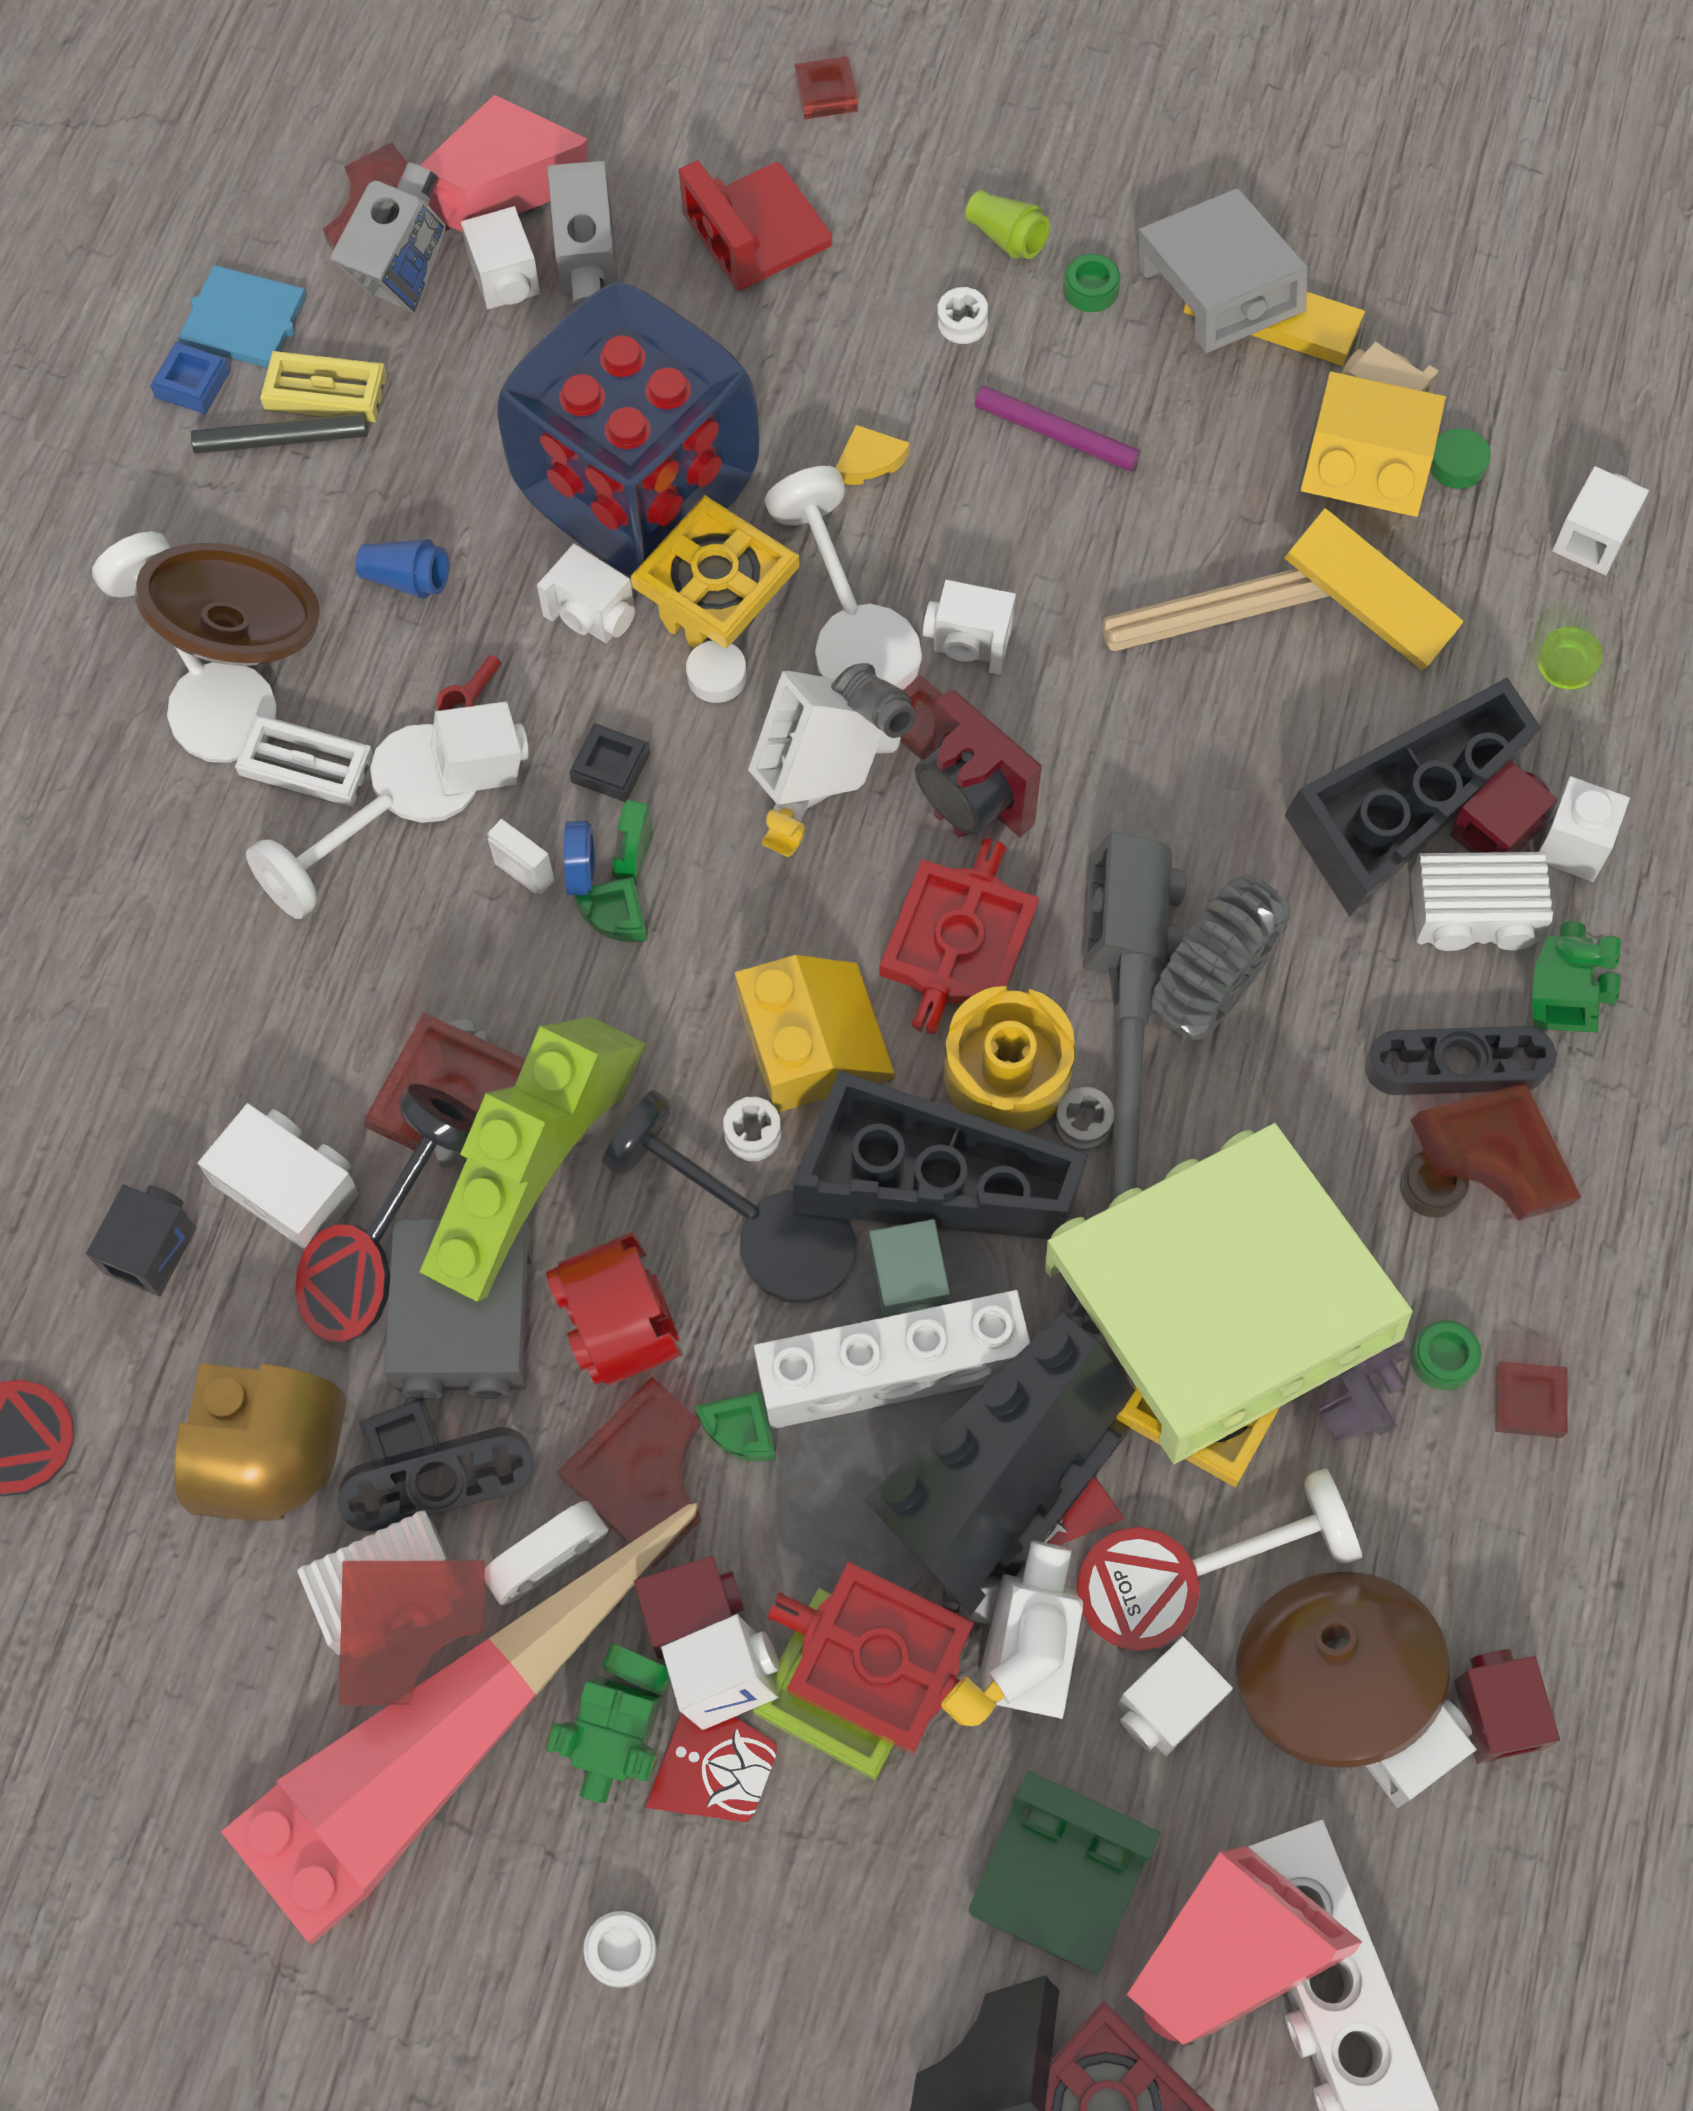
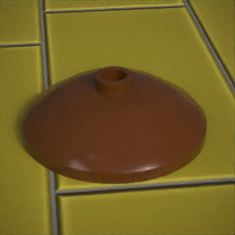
M194 543L172 547L150 558L140 569L136 582L135 601L140 614L148 625L165 641L181 651L215 663L250 666L278 661L304 648L312 640L318 625L319 603L308 583L294 570L278 560L243 547L219 543Z
M1330 1572L1310 1576L1288 1585L1270 1597L1258 1609L1242 1635L1236 1660V1674L1242 1701L1249 1717L1258 1730L1271 1743L1297 1759L1321 1766L1343 1768L1365 1766L1393 1757L1407 1749L1424 1735L1436 1720L1446 1699L1449 1687L1450 1666L1446 1642L1436 1619L1428 1608L1413 1594L1389 1580L1359 1572ZM1344 1638L1348 1640V1643L1339 1649L1325 1646L1328 1641Z

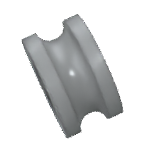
M1081 1086L1068 1091L1057 1106L1055 1129L1060 1140L1066 1146L1078 1151H1090L1099 1148L1107 1141L1112 1130L1114 1108L1111 1100L1102 1091L1093 1087ZM1082 1107H1089L1094 1110L1093 1120L1101 1119L1102 1124L1091 1123L1087 1131H1080L1074 1128L1076 1118L1068 1119L1067 1114L1078 1115Z

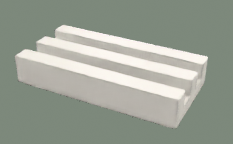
M255 714L235 768L239 776L354 808L357 800L356 790L358 786L362 787L365 779L364 769L366 764L370 765L374 754L369 745ZM263 735L350 759L351 763L349 767L300 751H291L263 743L261 739ZM254 757H260L343 781V784L254 760Z

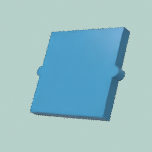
M213 265L199 296L193 297L190 301L192 310L178 337L179 342L209 353L268 368L272 351L280 352L287 337L295 334L293 324L307 296L305 289Z

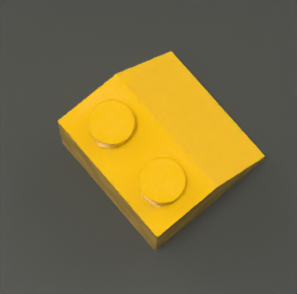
M1330 371L1301 491L1418 517L1434 456L1446 396Z
M793 955L734 972L740 1011L769 1101L778 1112L828 1098L839 1070L875 1083L895 1079V1073L857 963Z

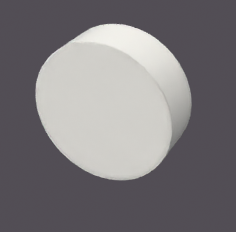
M711 640L698 645L688 656L686 662L688 685L691 691L700 699L711 703L726 702L735 698L743 690L747 680L746 661L742 652L735 645L731 644L725 649Z
M615 1911L600 1917L590 1927L584 1941V1958L589 1971L599 1981L611 1987L625 1988L641 1982L652 1970L657 1956V1942L650 1926L639 1916L626 1911Z

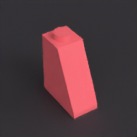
M493 95L420 165L439 177L428 206L446 225L463 233L461 221L515 206L517 213L520 214L550 202L547 165L587 162L588 139L501 97Z
M1248 1846L1219 1852L1127 1993V1996L1144 2010L1143 2018L1145 2022L1156 2033L1168 2040L1179 2041L1184 2045L1218 2031L1355 1954L1362 1941Z

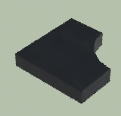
M1045 1975L986 1993L978 2018L963 2041L940 2062L916 2073L910 2111H1045L1059 1989Z

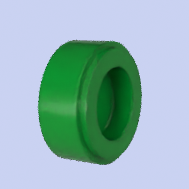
M1084 254L1076 257L1068 264L1064 274L1063 292L1066 300L1076 309L1085 312H1099L1109 308L1116 301L1119 294L1121 280L1119 268L1111 259L1100 254Z
M1464 428L1447 430L1437 437L1430 472L1438 482L1447 487L1455 489L1472 487L1479 483L1485 475L1491 457L1489 445L1481 435L1472 430Z
M1440 1320L1427 1325L1420 1332L1411 1349V1363L1416 1375L1428 1386L1439 1390H1454L1465 1385L1478 1370L1482 1357L1480 1343L1475 1334L1465 1325L1451 1320Z
M613 1642L602 1663L605 1666V1671L658 1695L666 1693L671 1682L667 1666Z

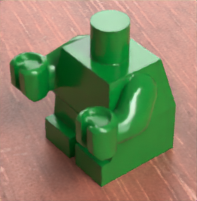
M1576 921L1562 923L1560 926V936L1547 937L1534 970L1532 990L1534 1028L1598 1033L1599 1002L1615 1004L1618 1001L1621 976L1618 973L1605 972L1598 976L1597 981H1594V967L1600 966L1606 969H1615L1618 966L1621 952V939L1619 937L1604 936L1598 940L1597 944H1594L1592 938H1586V926Z
M600 1676L586 1681L575 1723H552L545 1745L547 1752H559L560 1756L571 1760V1766L586 1770L579 1796L590 1801L606 1803L613 1779L622 1782L628 1778H638L637 1780L640 1781L650 1780L653 1767L657 1762V1753L647 1744L654 1730L663 1695Z

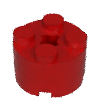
M634 1231L558 1262V1267L546 1271L547 1281L560 1309L565 1307L573 1325H577L576 1329L567 1332L574 1356L582 1370L587 1368L595 1385L604 1382L609 1386L683 1356V1351L677 1344V1341L680 1339L656 1275L651 1274L649 1269H644L641 1258L647 1255Z

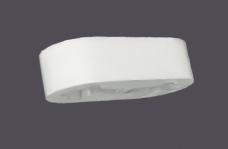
M589 1501L579 1502L561 1512L499 1555L484 1569L481 1577L500 1605L510 1604L530 1593L595 1547L606 1536L608 1528Z

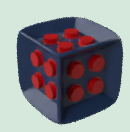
M616 281L599 289L586 298L554 327L511 372L500 391L497 402L499 430L507 465L514 482L525 497L558 528L593 554L629 576L637 570L704 495L727 509L745 488L758 462L759 424L756 393L753 383L742 365L720 343L650 294L622 282Z

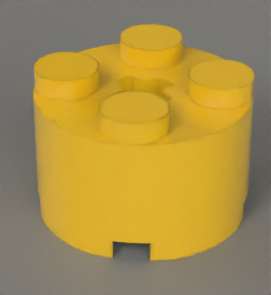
M1007 986L985 989L966 1000L953 1016L945 1043L944 1083L947 1094L958 1111L1021 1132L1033 1129L1050 1119L1057 1112L1058 1104L1069 1090L1075 1059L1074 1031L1065 1012L1056 1002L1043 993L1028 989V993L1007 990Z

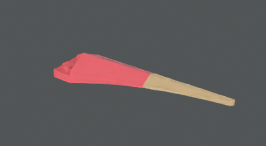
M697 1503L686 1505L276 1781L277 1785L221 1831L309 1944L313 1945L371 1894L491 1748L634 1586L633 1580L641 1578L695 1518Z

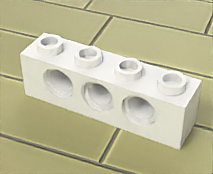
M1014 1290L755 1344L754 1352L768 1424L771 1430L984 1385L1030 1343L1018 1291Z
M1323 1819L1248 1846L1362 1941L1355 1954L1334 1965L1340 1971L1344 1980L1343 1994L1336 2003H1326L1320 2000L1313 1993L1309 1980L1287 1991L1293 2008V2012L1285 2014L1289 2034L1301 2058L1311 2055L1322 2085L1313 2088L1319 2111H1439ZM1348 2033H1354L1363 2037L1372 2050V2065L1369 2071L1362 2077H1355L1349 2074L1339 2061V2044Z

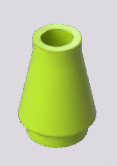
M979 190L972 195L966 206V220L977 226L1014 259L1020 257L1031 259L1042 250L1048 239L1050 220L1047 216L1043 215L1042 209L1038 205L991 195L984 190Z

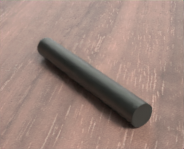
M361 413L192 430L191 444L194 454L367 437L368 430L365 414Z

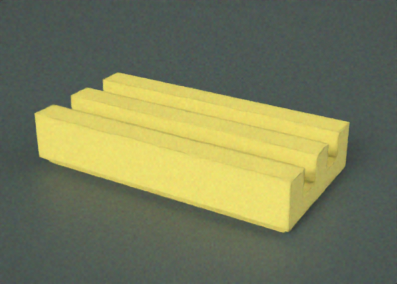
M272 351L260 399L264 410L322 417L364 413L366 422L376 423L378 416L376 406L377 403L381 404L383 396L381 385L386 383L387 372L384 363ZM281 373L311 376V379L281 376ZM333 379L364 382L367 385L337 383Z

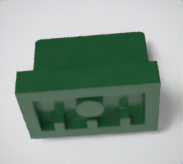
M1027 1770L968 1910L969 1914L975 1919L1091 1974H1097L1103 1968L1142 1868L1150 1860L1161 1832Z

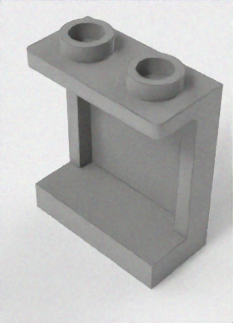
M1239 188L1139 228V270L1146 278L1161 273L1195 313V341L1205 353L1306 311L1308 266Z

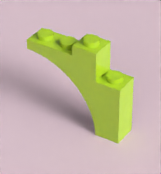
M593 1017L539 1027L515 1086L488 1092L484 1096L460 1153L467 1160L420 1269V1273L477 1302L487 1298L509 1249L545 1186L586 1130L605 1111L623 1100L647 1043Z

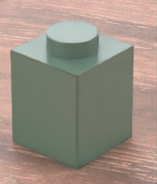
M934 1219L869 1231V1252L883 1318L949 1304L950 1291Z

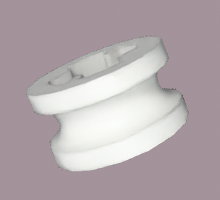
M957 287L947 291L940 298L937 305L938 328L945 338L958 344H969L979 340L985 334L988 328V303L980 292L969 287ZM966 310L973 312V319L965 316L960 322L953 320V313L962 315Z
M745 1097L735 1101L727 1109L723 1119L725 1141L729 1150L736 1157L746 1161H760L770 1157L777 1150L781 1141V1121L777 1109L768 1100L759 1097ZM758 1117L759 1126L765 1121L770 1126L761 1129L760 1140L747 1141L746 1132L740 1137L735 1133L744 1129V1119Z

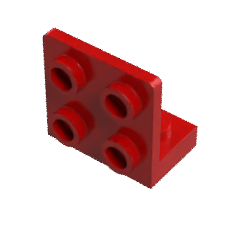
M699 160L679 168L683 215L737 292L832 246L831 232L781 163L774 162L726 186L720 178L712 179Z

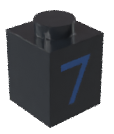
M123 1184L86 1255L103 1274L161 1297L196 1227L182 1209L184 1202L176 1195L149 1185L144 1193Z

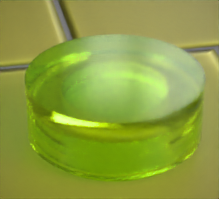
M1572 626L1558 628L1546 637L1538 655L1539 670L1548 682L1564 689L1581 688L1590 683L1595 677L1603 659L1602 647L1594 635L1582 628Z

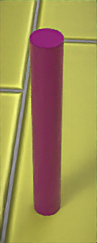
M983 385L977 394L975 407L1132 472L1139 460L1141 453L1139 449Z

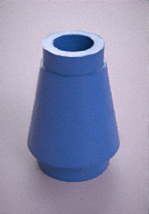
M430 539L362 544L356 557V571L361 579L370 580L371 582L425 599L430 594H440L444 590L449 575V558L445 548L435 546Z

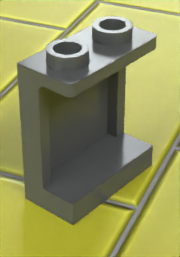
M394 1219L384 1374L395 1390H402V1395L407 1398L419 1399L422 1397L423 1400L442 1397L443 1390H469V1395L475 1398L502 1399L509 1396V1390L526 1389L527 1375L523 1368L527 1263H532L533 1237L527 1220L524 1221L509 1249L487 1298L477 1302L420 1273L441 1219Z

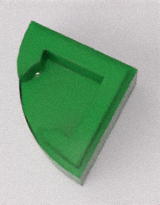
M627 800L626 804L623 803L617 830L625 831L618 855L613 857V876H615V881L633 877L636 885L652 835V826L648 804Z
M633 877L593 885L592 891H589L588 895H574L580 914L597 932L619 941H647Z
M761 1391L696 1406L698 1418L704 1431L723 1451L748 1461L767 1462L776 1460Z

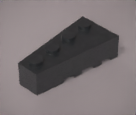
M1507 677L1300 788L1287 809L1285 817L1350 917L1458 815L1462 806L1510 760L1513 762L1519 757L1541 727Z
M839 1070L793 1184L794 1213L903 1225L934 1219L936 1228L1051 1239L1053 1233L1061 1225L1068 1222L1081 1185L1088 1154Z

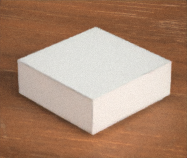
M500 819L487 833L494 863L534 894L538 893L541 896L555 881L548 853L503 819Z

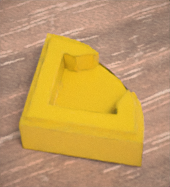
M856 425L835 468L840 471L844 484H864L866 479L875 478L887 472L892 474L897 471L909 456L910 443Z

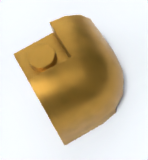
M199 1363L187 1423L179 1422L175 1448L174 1477L176 1495L181 1505L192 1515L255 1522L283 1520V1515L305 1505L322 1486L326 1488L336 1462L347 1398L342 1390L329 1380L288 1367L260 1363V1368L257 1370Z

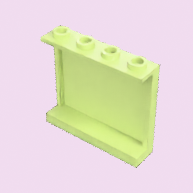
M1276 1123L1256 1133L1252 1130H1246L1236 1134L1222 1146L1219 1152L1200 1162L1197 1159H1189L1180 1163L1166 1175L1163 1181L1144 1191L1140 1188H1133L1122 1193L1113 1200L1107 1210L1087 1220L1083 1217H1078L1064 1223L1053 1233L1051 1239L1047 1241L1045 1271L1050 1278L1061 1272L1161 1423L1159 1443L1173 1465L1402 1341L1413 1313L1408 1303Z

